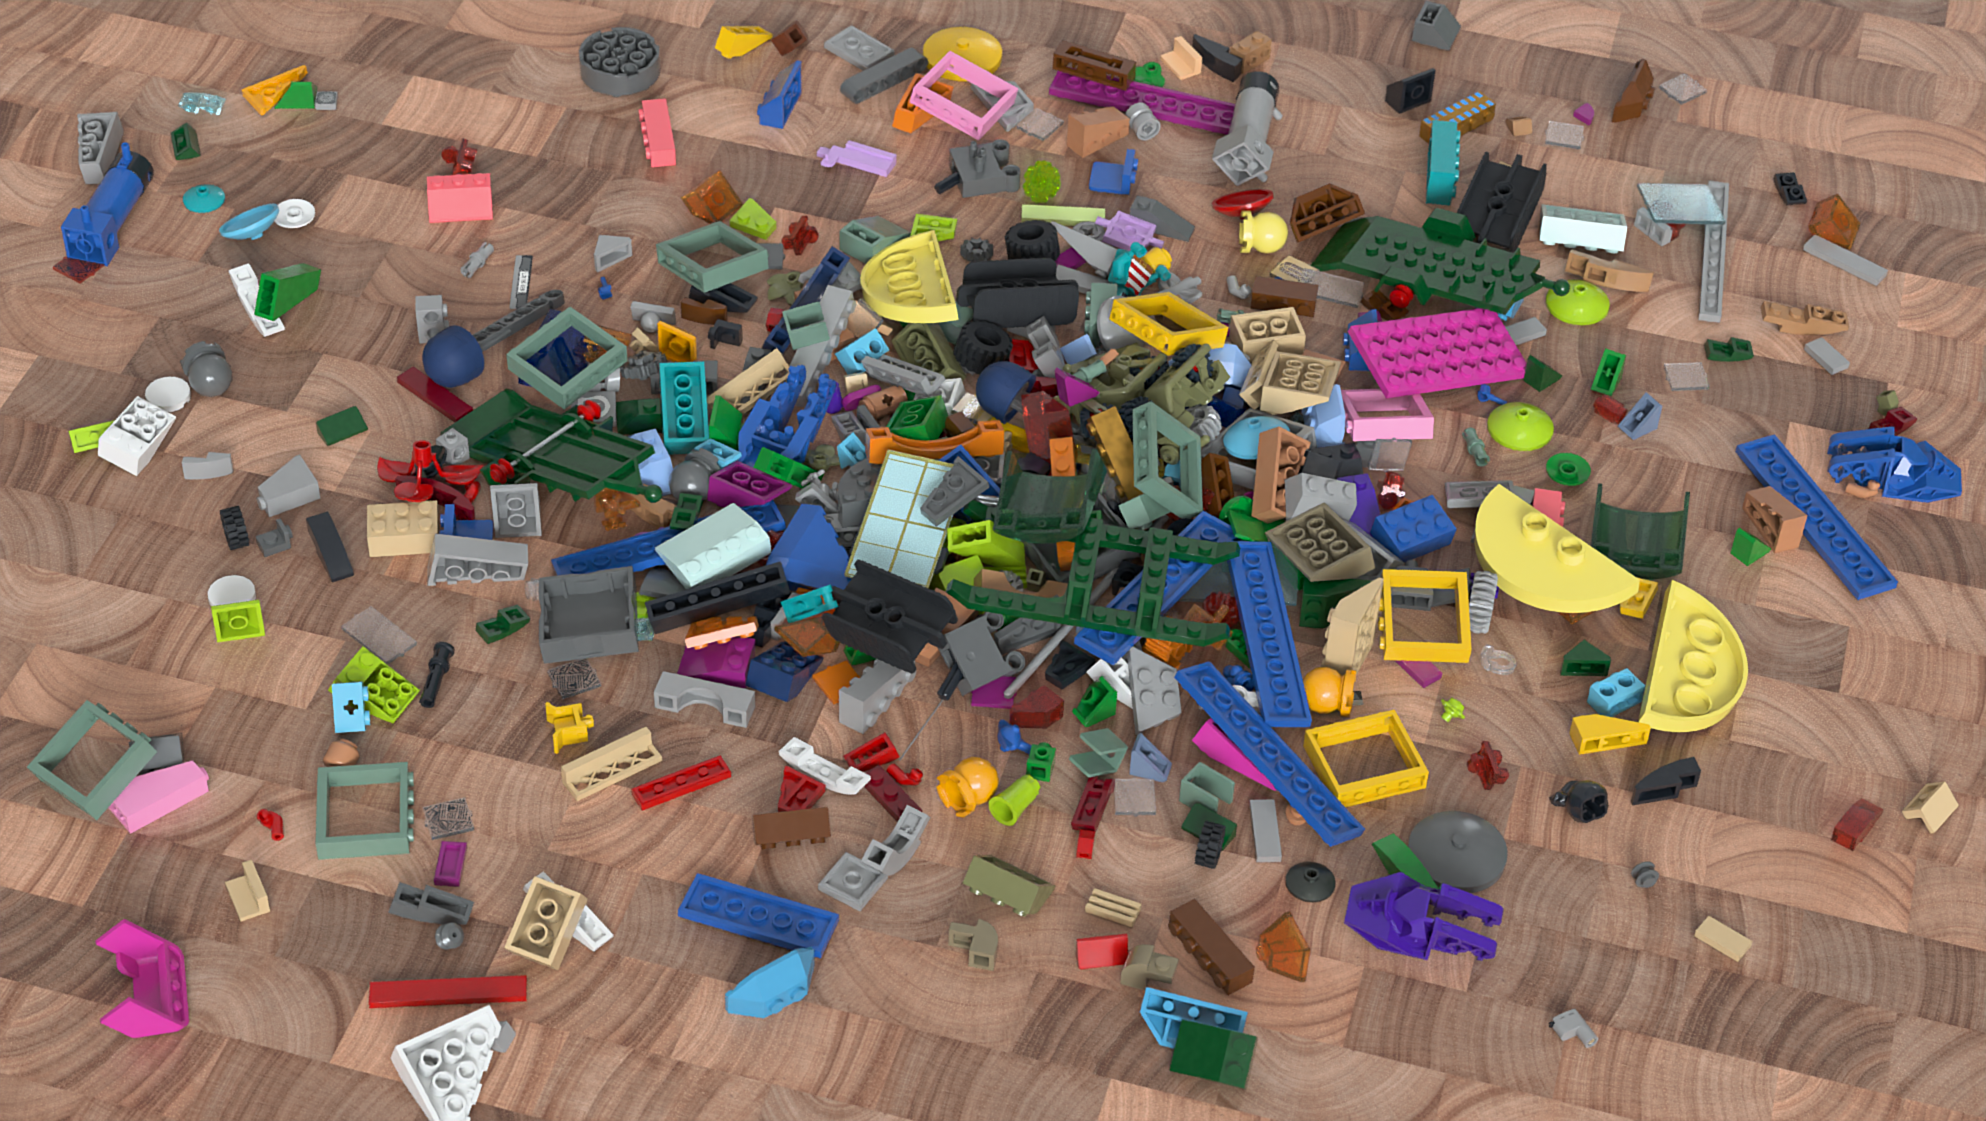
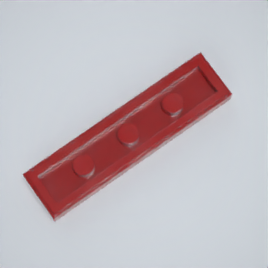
M719 755L631 788V793L643 811L731 777V771L722 756Z

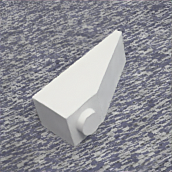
M1123 658L1114 666L1100 659L1087 671L1088 675L1094 681L1104 676L1117 691V700L1133 709L1128 664Z

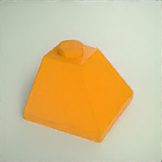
M662 321L657 323L659 352L665 353L667 360L674 363L697 360L696 337L692 333Z

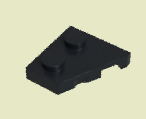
M1063 640L1060 643L1058 654H1054L1052 663L1045 671V679L1063 690L1085 675L1096 664V660Z

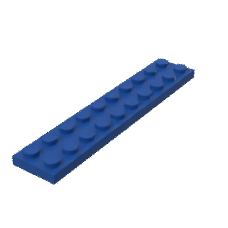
M1775 434L1737 445L1735 452L1764 487L1771 486L1807 515L1803 535L1857 600L1897 587L1898 581Z
M774 500L764 505L739 507L756 520L766 534H775L786 529L785 521ZM709 516L698 518L697 523L708 518ZM669 526L551 559L552 567L557 576L586 574L598 570L629 566L633 567V572H639L657 565H665L666 563L655 551V547L683 531L670 529Z
M1202 511L1178 535L1212 542L1238 541L1240 539L1234 537L1231 525L1205 511ZM1169 558L1160 616H1163L1213 565ZM1143 570L1106 606L1107 608L1137 611ZM1083 628L1075 636L1074 644L1114 666L1142 637Z
M1226 541L1238 542L1241 548L1240 556L1227 560L1261 717L1264 719V723L1270 727H1310L1312 718L1271 542Z
M1210 661L1177 671L1174 678L1181 684L1182 688L1196 700L1197 704L1219 725L1228 738L1242 750L1243 754L1274 785L1275 789L1288 800L1290 805L1299 812L1307 824L1321 836L1325 843L1332 847L1363 834L1365 828L1268 724L1264 723V719Z

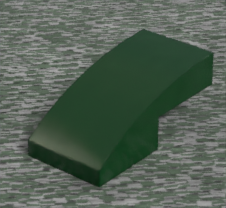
M1730 337L1728 343L1707 339L1704 344L1707 360L1732 362L1752 359L1754 356L1751 341Z
M680 493L677 507H674L670 529L685 531L694 526L700 515L703 496Z
M514 605L498 610L496 618L476 623L475 631L487 644H490L524 627L530 622V617L519 605Z

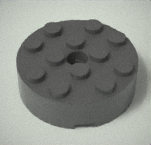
M628 27L611 28L612 31L604 33L597 31L582 42L579 48L581 78L595 92L612 95L613 97L635 94L648 90L659 78V46L656 45L654 38L646 32Z

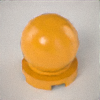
M1317 667L1308 672L1303 678V684L1309 709L1319 714H1329L1338 709V711H1341L1340 717L1350 718L1354 699L1353 687L1354 682H1356V670L1347 669L1346 674L1341 675L1335 669Z
M969 757L960 761L953 770H947L939 775L937 779L940 784L936 786V789L944 805L947 808L952 806L957 811L956 816L964 818L975 811L976 805L988 802L996 794L999 777L996 768L990 761L980 757Z

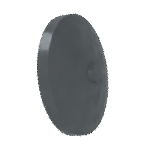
M1444 811L1427 816L1414 827L1408 842V848L1420 860L1438 888L1444 883L1468 893L1479 892L1495 884L1502 876L1506 867L1508 851L1503 836L1491 823L1471 813Z

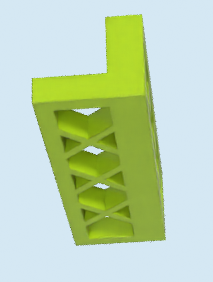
M115 420L69 430L68 434L74 453L98 448L100 436Z

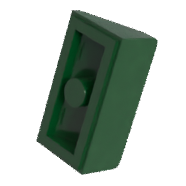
M188 123L171 132L176 160L201 156L197 132Z
M356 406L316 422L317 433L327 446L368 430Z
M1195 803L1183 822L1181 829L1199 838L1205 821L1225 825L1223 851L1236 836L1237 824L1203 805Z

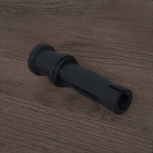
M437 642L434 645V655L428 663L430 671L419 700L421 706L425 708L434 707L442 678L449 671V660L454 655L455 649L447 642Z

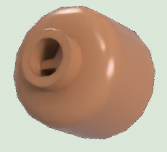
M345 739L332 742L323 758L324 765L326 767L356 765L360 757L357 746Z

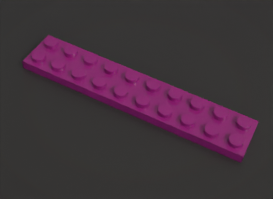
M1060 71L1057 72L1049 87V95L1106 108L1115 107L1119 111L1127 112L1136 103H1145L1157 119L1228 135L1236 105L1135 81L1125 91ZM1107 75V79L1119 82V78L1114 77V79H1110L1111 76Z

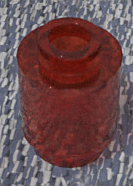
M1607 394L1599 396L1593 405L1595 408L1594 413L1611 423L1620 424L1628 411L1624 404Z

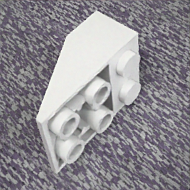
M137 396L100 436L98 456L137 476L150 462L176 420V416Z

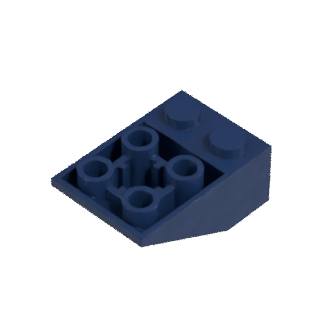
M782 641L751 659L745 686L788 702L798 696L823 662L824 657L816 655V652L813 650H803L796 647L792 642Z

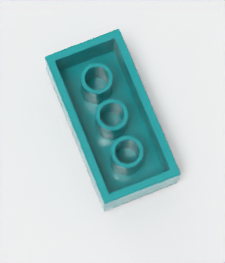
M704 362L659 363L663 444L669 455L688 454L696 446L709 440Z

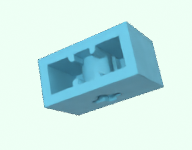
M363 681L332 684L335 733L367 730L366 725L371 724L370 711H365V701H369L368 686L363 687ZM350 700H353V704L358 705V709L354 710V714H351L350 710L345 708V705H348Z

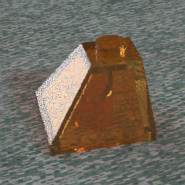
M822 617L778 625L774 628V631L803 657L837 652L841 643L830 635Z
M1288 911L1259 935L1256 955L1259 961H1263L1267 970L1298 982L1306 981L1311 949L1291 912Z

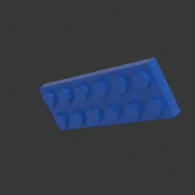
M699 873L695 876L678 909V917L790 950L812 947L814 949V957L817 958L822 957L839 922V914Z

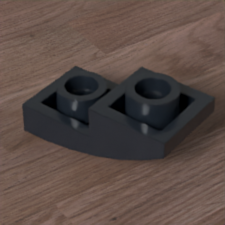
M1795 172L1774 175L1775 186L1786 205L1807 203L1803 186L1798 185Z

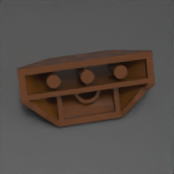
M1640 59L1636 62L1614 107L1612 122L1617 123L1638 118L1643 110L1648 109L1650 99H1653L1656 87H1653L1654 77L1646 59Z
M1329 183L1294 198L1290 226L1298 243L1365 214L1358 194Z

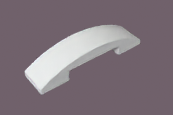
M248 263L229 270V275L236 292L258 331L266 337L285 330L280 318L270 321L254 315L259 285L250 264Z
M795 737L779 751V755L795 770L825 784L827 789L838 793L856 794L871 780V776L852 766L845 770L814 754L813 746Z

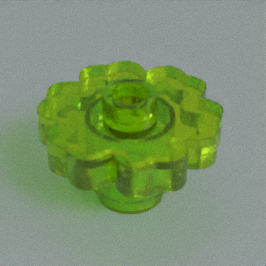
M1039 160L1035 162L1034 166H1029L1024 174V179L1026 180L1023 184L1025 195L1031 197V200L1037 203H1046L1049 197L1054 198L1056 192L1061 187L1058 168L1052 166L1051 162Z

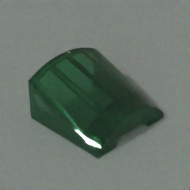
M1091 450L1088 473L1078 476H1047L1022 471L1013 452L1007 451L993 531L1014 540L1030 543H1057L1080 535L1085 530L1108 471L1098 450Z
M1598 483L1591 547L1636 578L1654 580L1681 574L1690 492H1685L1684 509L1681 511L1641 512L1602 503L1603 487L1601 483Z

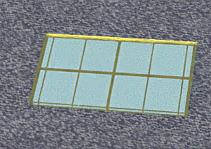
M887 450L844 573L845 577H854L857 573L854 563L860 559L929 589L947 535V528L950 526L953 515L936 527L921 514L920 508L934 488H938L943 481V476L947 471L951 470L954 464Z

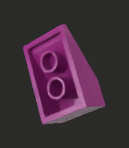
M735 461L709 477L707 500L724 508L732 503L738 507L764 505L790 490L792 484L744 463Z
M735 636L731 637V640L726 643L718 644L715 641L708 643L707 647L701 649L687 648L686 645L677 674L747 689L745 684L751 659L756 657L755 639Z

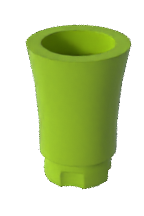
M1023 775L1004 791L990 799L989 810L991 814L1003 825H1014L1023 811L1039 794L1040 784L1030 775Z

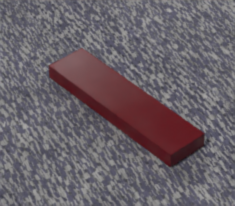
M414 366L397 376V383L454 423L473 411V407L444 387L436 384L430 377Z

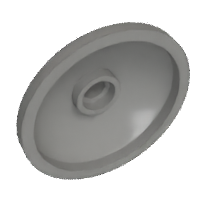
M1113 296L1106 299L1098 311V334L1107 352L1111 349L1116 350L1136 342L1140 347L1144 346L1145 341L1109 320L1114 299L1126 298L1124 296Z

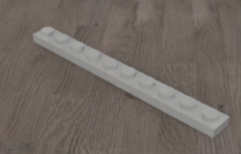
M1708 181L1698 320L1720 323L1729 183Z

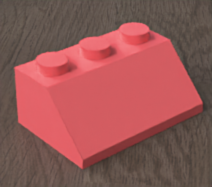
M490 173L427 177L429 223L493 219Z

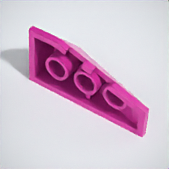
M1212 718L1205 722L1192 739L1202 752L1206 753L1210 758L1276 791L1274 785L1243 754L1242 750L1228 738L1227 734Z

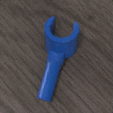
M601 277L602 287L598 288L600 298L604 300L613 297L610 291L611 285L607 284L605 277Z
M1482 384L1480 386L1478 399L1481 402L1491 400L1500 405L1507 403V401L1491 394L1489 385Z

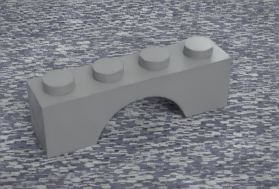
M1043 316L1026 326V331L1035 348L1032 351L1035 363L1045 377L1056 378V367L1063 369L1065 363L1058 337Z
M663 671L654 690L655 708L676 713L691 704H708L720 711L723 723L747 728L755 709V691Z

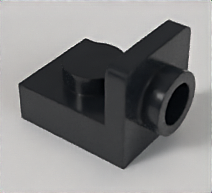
M717 319L714 327H710L708 332L710 348L715 349L719 342L740 347L743 341L742 325Z

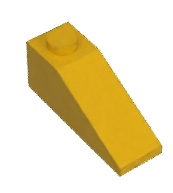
M722 26L715 49L719 50L721 55L727 58L742 56L771 39L773 34L760 26Z
M1592 714L1573 717L1569 734L1580 755L1647 744L1651 727L1649 724Z

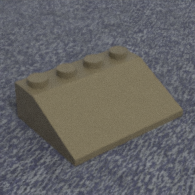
M1325 502L1265 532L1266 537L1311 582L1354 579L1375 568L1371 547Z

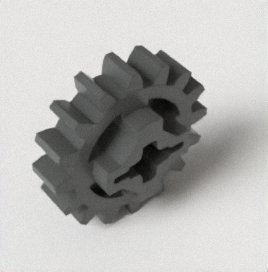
M645 350L629 356L628 361L620 367L621 376L625 379H648L651 375L659 373V363H667L665 353L647 352Z

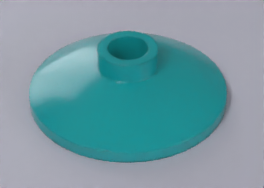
M210 184L194 186L183 195L184 206L196 213L214 211L225 202L224 191L218 186Z

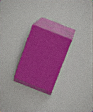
M1056 367L1055 377L1059 399L1069 407L1094 398L1100 393L1091 384Z

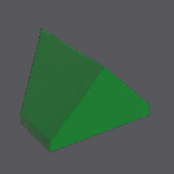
M291 82V87L274 109H315L317 86L312 82Z
M1101 676L1098 680L1089 684L1077 708H1074L1072 712L1085 727H1090L1116 715L1117 691L1104 676Z

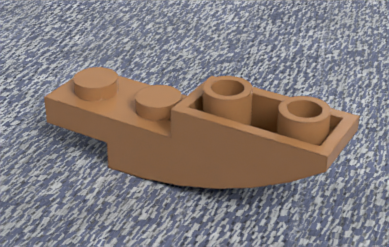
M1575 250L1569 252L1565 268L1566 272L1582 276L1584 281L1604 287L1636 292H1649L1654 275L1653 271L1614 259L1610 262Z
M1763 301L1761 305L1763 321L1778 324L1779 332L1800 335H1825L1849 329L1847 313L1810 304H1807L1804 310L1797 307H1789Z
M618 491L626 505L641 519L658 529L670 526L674 507H677V505L663 499L656 503H650L645 499L644 495H634Z

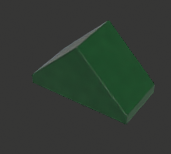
M1532 355L1528 357L1524 382L1538 392H1541L1562 378L1563 375Z
M1583 640L1563 656L1560 675L1608 676L1611 657L1586 640Z

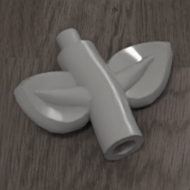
M1170 272L1172 276L1169 280L1162 281L1160 278L1158 279L1160 291L1157 293L1171 292L1174 295L1179 294L1189 304L1198 300L1203 295L1197 289V285L1201 284V279L1198 276L1194 278L1187 277L1181 281L1174 273Z

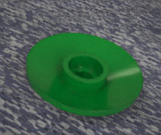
M1572 453L1555 454L1548 459L1546 464L1548 476L1562 485H1580L1586 482L1591 474L1589 463L1584 458Z

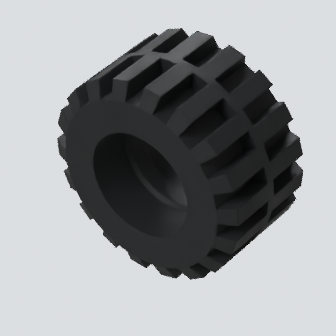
M1027 220L1017 223L1006 232L1005 244L1008 260L1051 258L1056 261L1060 256L1057 230L1050 222Z
M983 320L969 321L962 326L953 354L962 367L980 375L989 365L1008 360L1013 348L1012 339L1008 337L1009 334L1006 331H1003V328L996 326L994 323H988Z

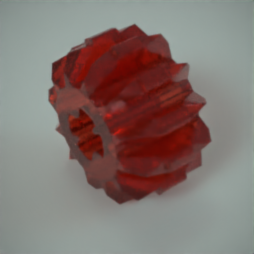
M1221 590L1218 594L1211 592L1204 599L1202 617L1206 618V623H1227L1229 628H1232L1240 620L1236 599L1230 596V592L1224 594Z

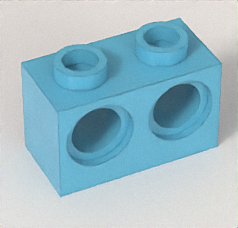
M875 328L836 352L835 355L847 375L855 372L862 373L866 371L861 363L865 356L878 360L889 351V348Z
M1626 668L1620 672L1613 673L1602 681L1593 683L1589 689L1587 703L1599 715L1613 717L1641 703L1645 685Z

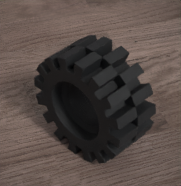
M234 506L220 510L222 526L230 550L249 546L248 533L240 507Z
M1205 821L1195 854L1196 865L1211 869L1216 868L1224 843L1225 825Z

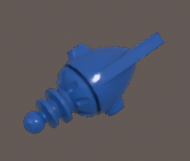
M1000 720L997 733L1000 750L1006 752L1019 749L1030 754L1032 745L1024 742L1021 738L1020 727L1011 725L1005 720Z

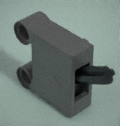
M984 612L976 617L974 621L944 634L947 644L944 649H938L949 672L937 691V695L941 700L948 701L956 687H958L961 695L964 696L1002 676L1011 677L1024 669V656L1018 651H1012L1002 657L990 634L1003 625L1004 618L1002 614Z

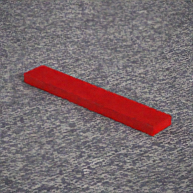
M527 975L370 982L369 1008L527 1001Z

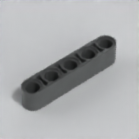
M908 48L846 79L840 86V92L853 103H861L915 76L916 73H921L927 67L928 59L914 48Z

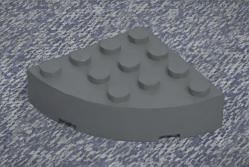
M865 458L851 466L841 477L838 485V518L842 528L863 525L883 464L869 463L868 458Z

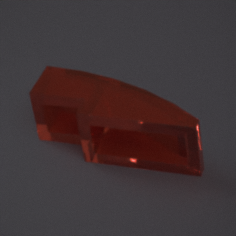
M1861 798L1851 806L1834 827L1831 840L1854 851L1859 842L1865 839L1882 815L1884 809Z

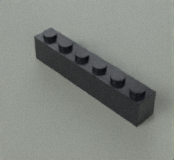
M780 561L647 601L645 606L654 633L659 634L693 622L788 595L791 592Z

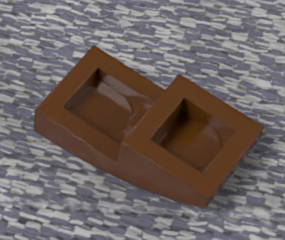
M1372 290L1360 302L1369 310L1379 311L1381 318L1386 321L1401 319L1409 313L1407 308H1398L1393 305L1380 290L1378 292Z

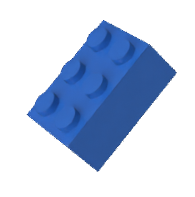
M1430 495L1377 516L1370 533L1376 541L1405 563L1408 560H1413L1450 545L1457 528L1435 497Z

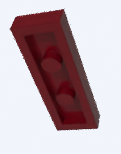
M880 765L865 772V774L871 776V780L864 786L865 789L897 822L907 805L923 812Z

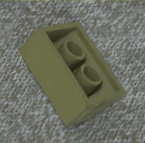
M974 855L963 881V884L970 886L969 891L980 896L986 894L992 897L991 901L1000 906L1007 904L1013 907L1012 911L1024 917L1027 914H1037L1056 887V885L993 855Z

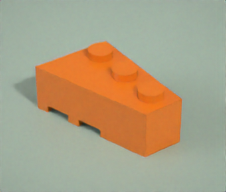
M916 73L896 108L892 127L912 133L934 117V115L910 103L913 87L924 77L923 75ZM936 81L929 90L950 101L953 86Z

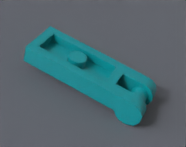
M831 584L781 601L788 624L839 607L837 600L834 601ZM820 595H822V597H823V599H824V602H825V604H823V602H822V599H821V596H820Z

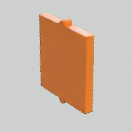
M846 660L832 667L827 666V669L812 675L813 680L833 705L839 703V690L843 686L849 688L851 686L849 685L850 681L854 677L860 678Z

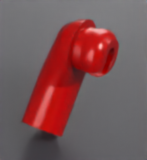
M478 481L465 484L466 492L464 496L471 504L481 490V484Z
M895 763L887 768V773L900 785L916 786L922 781L923 772L918 768L911 769L910 773H905Z
M261 809L257 813V820L263 826L271 829V838L273 840H282L284 838L282 817L275 812Z

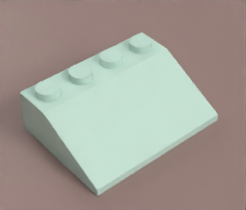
M1541 205L1539 240L1543 241V244L1555 245V243H1563L1568 248H1576V245L1585 246L1586 250L1591 251L1602 248L1606 249L1605 251L1608 253H1618V251L1624 250L1627 224L1623 214Z
M732 503L655 547V551L687 590L736 574L770 554L771 545L770 537L758 522L736 504Z

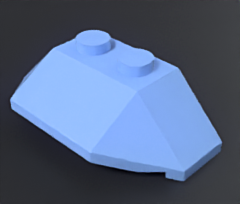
M1224 344L1222 348L1211 349L1209 352L1211 356L1208 357L1209 360H1213V362L1220 360L1231 377L1224 384L1223 389L1225 390L1226 387L1241 390L1251 367L1250 362L1237 345ZM1172 359L1168 362L1169 367L1175 362Z
M1335 384L1328 402L1302 408L1304 424L1314 427L1317 448L1344 444L1342 440L1345 433V411L1340 385Z
M652 429L627 436L651 444L654 447L655 454L639 464L643 484L648 486L652 484L658 485L662 489V496L671 494L668 483L673 466L657 430Z

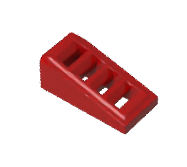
M886 732L843 757L849 767L852 766L864 772L878 765L881 766L898 759L899 754ZM868 755L869 758L865 760L863 756ZM858 758L861 763L856 765L854 759Z

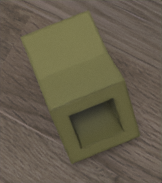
M1885 390L1876 397L1879 404L1877 412L1886 416L1889 410L1898 408L1899 400L1895 390Z
M1030 568L1026 580L1028 583L1027 590L1039 592L1046 583V573Z

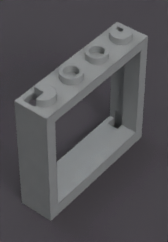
M1249 408L1221 432L1214 441H1211L1208 446L1206 445L1201 450V459L1209 452L1226 456L1228 452L1223 442L1225 433L1232 425L1246 419L1248 416H1269L1281 420L1289 427L1291 433L1311 442L1309 449L1305 451H1311L1317 446L1314 427ZM1229 462L1232 483L1254 490L1256 470Z

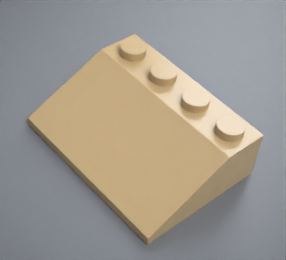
M1276 351L1263 385L1260 411H1265L1271 415L1284 414L1328 402L1341 362Z
M1379 577L1341 599L1337 607L1330 610L1327 622H1330V625L1325 633V638L1328 641L1323 649V655L1326 656L1322 661L1321 667L1335 669L1341 675H1345L1347 669L1356 670V675L1358 674L1374 644L1383 578Z

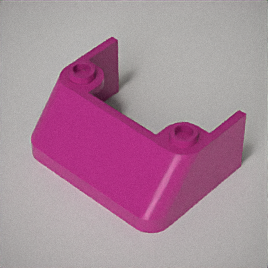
M126 919L120 921L95 940L96 945L116 954L117 968L122 974L133 978L134 999L128 997L100 1018V1023L132 1038L178 1032L188 1025L189 1013L184 955L177 945Z

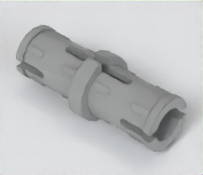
M483 242L476 252L471 253L469 260L460 269L463 276L466 277L467 275V278H471L479 267L482 268L485 265V260L494 252V248L490 243L487 245V242Z

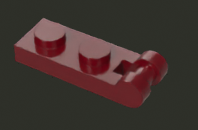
M1098 776L1089 777L1071 821L1073 830H1090L1096 833L1109 797L1115 789L1114 778L1103 780L1099 779Z

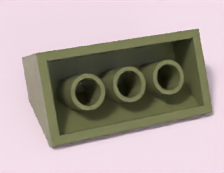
M909 322L891 340L902 361L942 374L945 379L961 378L963 381L966 378L960 363L955 359L956 356L953 354V350L939 323Z

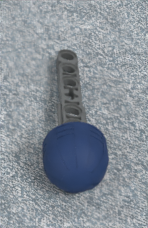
M550 290L473 335L463 327L456 325L449 326L437 333L426 343L422 353L426 374L436 384L450 388L461 386L480 376L484 370L483 352L547 315L551 310L562 306L565 303L563 291Z
M1007 361L996 362L986 367L980 374L976 383L977 400L988 414L1000 420L1001 423L1006 424L1017 412H1020L1058 438L1072 437L1074 448L1081 452L1080 445L1096 448V439H1090V436L1085 437L1078 425L1066 417L1055 413L1052 408L1030 394L1036 381V375L1030 373L1024 367ZM1081 452L1082 454H1084V455L1087 456V457L1093 456V454H1087V453ZM1102 457L1101 459L1103 460L1104 465L1106 466V461L1104 457Z

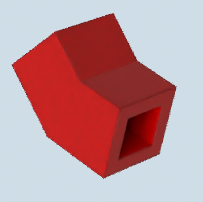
M770 308L766 321L767 331L771 332L783 318L782 311L784 309Z
M1080 829L1076 852L1077 858L1092 859L1095 831Z

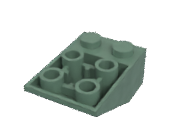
M880 216L855 219L839 231V250L867 264L873 256L884 248L910 237L911 232Z
M1091 283V291L1086 292V304H1090V306L1086 305L1084 335L1088 334L1095 351L1102 345L1097 329L1098 311L1106 299L1117 296V284Z

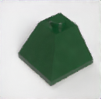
M660 398L616 402L618 434L633 435L652 429L662 433Z

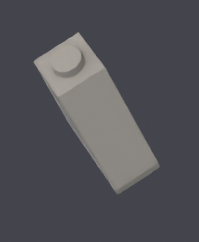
M297 455L258 486L259 497L256 498L259 508L265 510L268 516L272 517L320 499L319 485L302 457Z

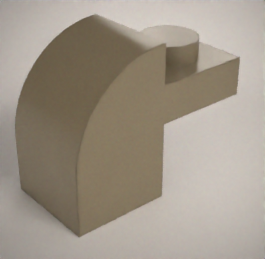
M978 919L976 927L965 923L951 922L948 945L969 950L968 966L994 971L998 954V934L995 928L981 919Z
M1137 945L1128 953L1121 973L1120 984L1141 990L1146 989L1149 979L1172 984L1179 959L1155 953L1154 945Z

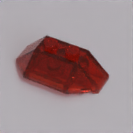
M1044 391L1021 395L1029 452L1034 453L1051 464L1049 439L1072 437L1076 455L1069 409ZM1052 469L1048 476L1050 479H1052Z

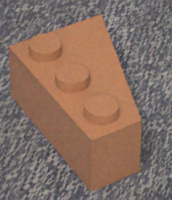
M1115 107L1096 109L1092 113L1083 111L1079 115L1070 113L1068 117L1067 146L1084 158L1129 135L1130 118Z
M1771 486L1746 492L1742 508L1767 544L1772 548V551L1779 553L1799 548L1807 515Z
M935 588V592L941 593L950 600L958 617L956 624L948 623L941 632L943 635L970 623L978 616V610L967 609L945 591ZM927 643L915 659V662L930 667L941 653L938 647Z

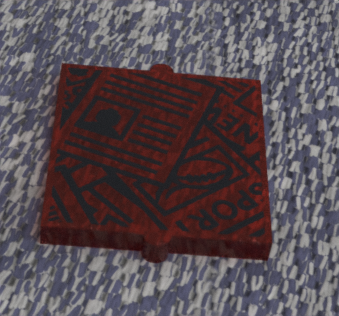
M63 257L62 261L53 266V270L81 284L90 276H94L105 265Z

